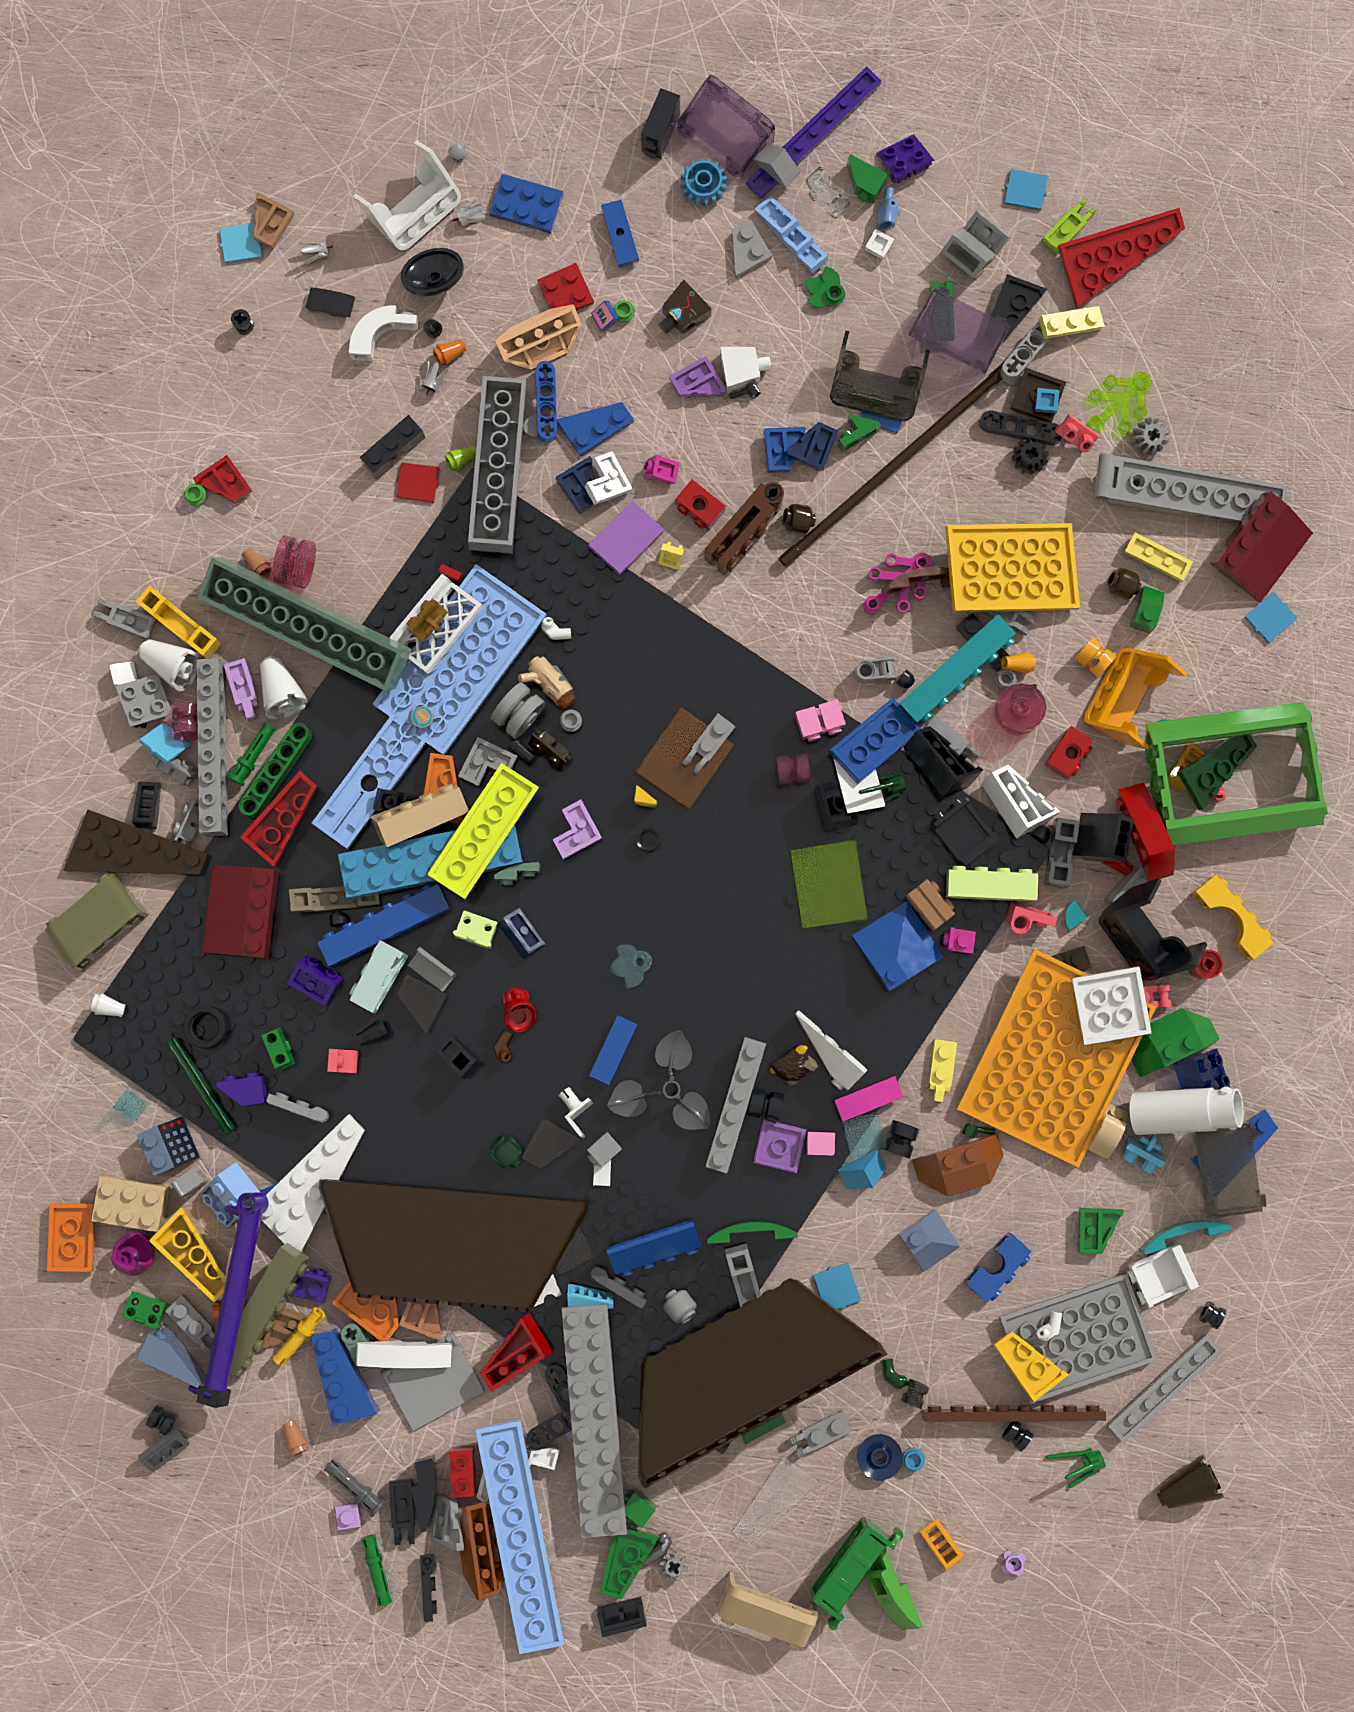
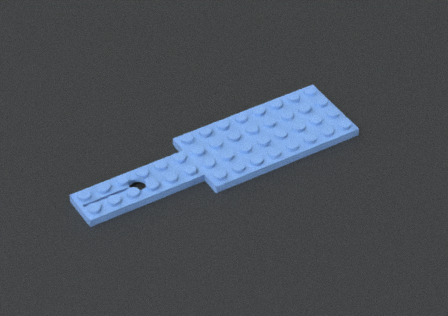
M477 564L459 588L480 602L484 607L429 674L408 659L396 689L382 690L373 702V706L389 716V719L312 822L313 825L347 849L350 848L370 821V816H373L376 812L373 809L377 788L392 790L426 743L442 755L447 753L541 625L542 620L547 616L545 612ZM455 592L448 602L458 600V592ZM472 603L463 604V614L471 612L475 605ZM458 605L448 607V616L459 614ZM459 620L449 621V631L458 628ZM439 623L438 625L442 628L440 632H444L445 623ZM445 636L435 638V648L444 645L446 642ZM431 639L425 640L424 643L420 641L421 650L431 649ZM431 653L421 655V663L426 666L432 659ZM419 706L428 707L434 715L432 725L426 729L417 728L411 720L413 710ZM369 775L375 776L378 780L377 788L371 792L364 791L361 786L362 779Z

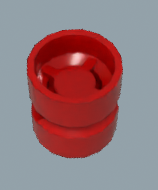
M1205 950L1198 966L1189 969V973L1198 980L1214 978L1221 973L1223 960L1217 952Z

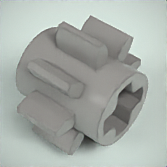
M678 1550L673 1555L667 1552L666 1561L660 1560V1565L665 1566L662 1570V1575L666 1573L670 1575V1581L676 1576L682 1579V1570L688 1571V1567L682 1565L686 1561V1556L680 1558ZM670 1562L678 1563V1569L670 1568Z

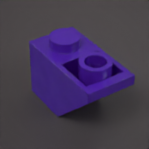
M258 1072L245 1074L244 1079H236L235 1075L223 1077V1082H216L220 1090L241 1106L267 1103L268 1096L265 1076H259Z

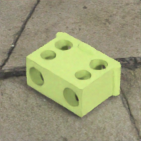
M463 911L457 930L453 931L455 938L491 949V942L498 923ZM466 919L471 920L469 924L464 923ZM486 927H492L490 931H485Z

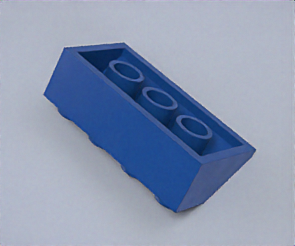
M692 1219L609 1246L607 1254L615 1275L620 1273L621 1277L634 1273L633 1269L640 1266L644 1270L656 1266L655 1262L662 1259L664 1263L677 1259L676 1255L685 1252L686 1256L698 1252V1247H701V1243Z

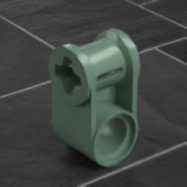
M355 1321L348 1322L341 1331V1338L356 1364L357 1342H372V1340L368 1337L364 1328ZM350 1329L357 1330L355 1337L354 1335L349 1336L347 1334Z

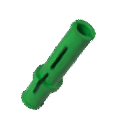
M376 1535L364 1536L361 1538L366 1555L364 1559L365 1564H368L377 1605L384 1606L390 1604L392 1599L383 1569V1555L379 1552Z

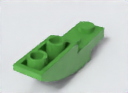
M884 1548L870 1567V1571L865 1574L869 1586L881 1607L903 1630L919 1629L923 1626L907 1584H899L888 1552Z

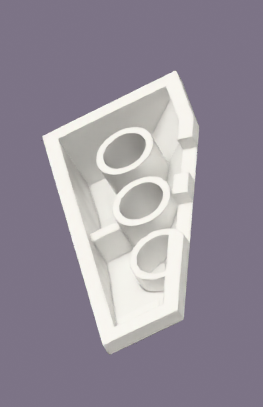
M798 1010L795 1016L827 1072L833 1078L831 1083L839 1090L843 1088L849 1090L866 1073L867 1069L846 1050H841L832 1038L826 1034L824 1035L818 1026Z

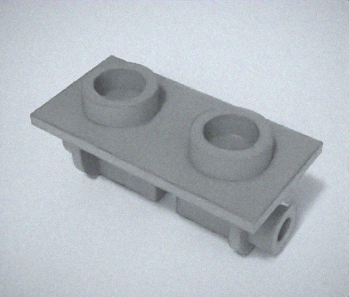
M157 756L152 761L155 763V767L166 774H170L171 770L174 769L175 771L171 777L182 785L190 786L194 780L191 777L198 774V769L195 768L193 763L183 760L178 756L167 764Z
M191 799L189 803H184L180 814H182L180 822H175L171 830V834H173L171 839L177 841L179 837L181 838L179 843L186 846L189 842H192L197 828L190 826L191 822L199 825V803L194 806L196 801Z

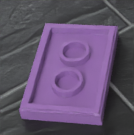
M632 501L588 544V548L620 576L664 532V529Z

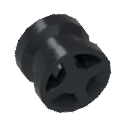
M1208 1301L1200 1313L1199 1321L1203 1323L1208 1322L1212 1328L1218 1329L1225 1318L1226 1309L1222 1307L1217 1308L1214 1303Z

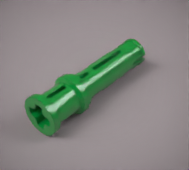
M264 722L243 757L240 756L237 759L238 763L232 772L227 774V777L237 784L244 786V780L250 771H254L255 761L276 729Z

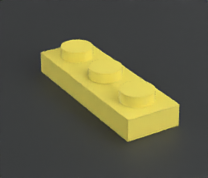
M1099 306L1042 315L1039 318L1044 339L1096 331L1104 327Z
M1136 532L1132 535L1124 551V554L1180 582L1184 581L1193 561Z

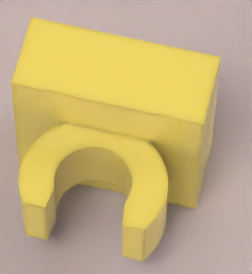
M671 542L663 543L658 564L679 570L684 552L682 545L674 547L671 546Z

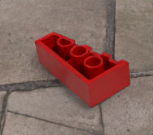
M299 771L240 838L273 867H276L318 786Z
M1145 783L1120 788L1116 805L1124 816L1135 819L1131 838L1148 882L1158 878L1162 879L1173 876L1175 847Z

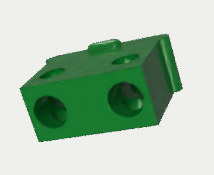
M281 1028L261 1035L275 1069L281 1071L295 1065L290 1051L291 1046L285 1039ZM276 1035L277 1039H276V1041L274 1042V1041H273V1036ZM282 1056H285L284 1063L281 1061Z
M132 1291L126 1308L121 1313V1317L154 1329L162 1328L161 1322L168 1302ZM136 1298L139 1300L137 1305L134 1302ZM157 1305L160 1307L159 1312H156Z

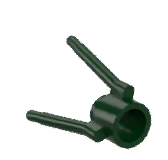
M892 773L878 776L879 781L886 780L884 784L859 790V794L886 788L887 793H892L884 798V803H887L893 798L900 797V792L906 791V785L901 774L894 775ZM876 808L865 810V813H869Z

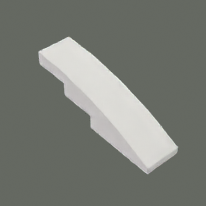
M401 1340L357 1342L356 1366L380 1368L451 1367L452 1345L450 1343L427 1344L426 1342L403 1343Z

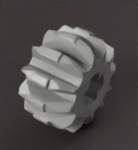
M1150 417L1145 418V421H1139L1137 423L1138 427L1132 430L1137 436L1132 437L1131 440H1137L1138 443L1135 445V448L1142 447V454L1149 452L1150 455L1156 453V450L1160 452L1164 449L1163 445L1169 442L1164 436L1169 435L1170 432H1164L1163 429L1166 424L1159 425L1158 418L1153 421Z

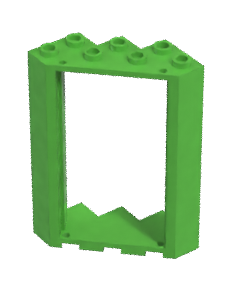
M1303 702L1146 723L1145 742L1150 747L1148 750L1145 749V760L1150 770V791L1155 800V807L1173 845L1324 825V817L1327 815L1328 809L1324 801L1322 774L1318 766L1317 744L1314 741L1311 724L1312 714L1310 710H1307ZM1296 729L1295 738L1302 750L1300 768L1307 780V801L1174 819L1163 747Z

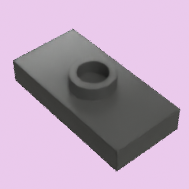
M174 1429L138 1455L140 1462L153 1472L190 1444L184 1435Z

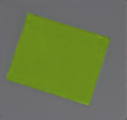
M856 840L790 850L803 929L868 919Z

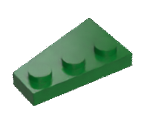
M627 1527V1535H614L610 1545L600 1594L621 1600L660 1536Z

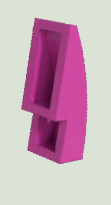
M893 1076L835 1099L834 1103L841 1121H845L902 1098L903 1094L896 1077Z

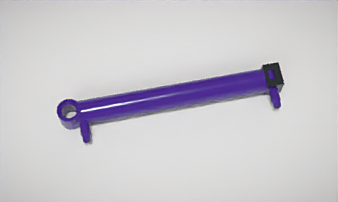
M262 1192L243 1193L237 1200V1206L227 1205L225 1207V1212L239 1217L205 1385L199 1386V1388L192 1385L188 1387L190 1392L198 1395L197 1403L213 1408L224 1407L229 1404L231 1390L227 1389L239 1326L261 1218L269 1205L267 1196Z

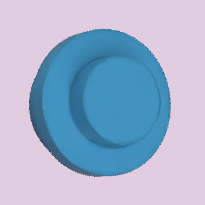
M909 1448L903 1453L902 1463L907 1470L918 1471L923 1467L925 1457L919 1449Z

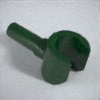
M966 1124L962 1134L974 1138L976 1132L995 1134V1129Z

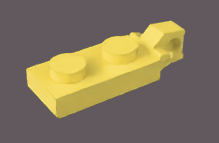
M934 1039L929 1089L934 1090L933 1101L943 1102L945 1091L950 1092L957 1042Z

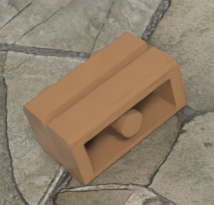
M927 879L906 895L905 898L931 931H934L955 914L952 911L955 907L948 898L944 900L941 897L939 886L934 881L929 882Z

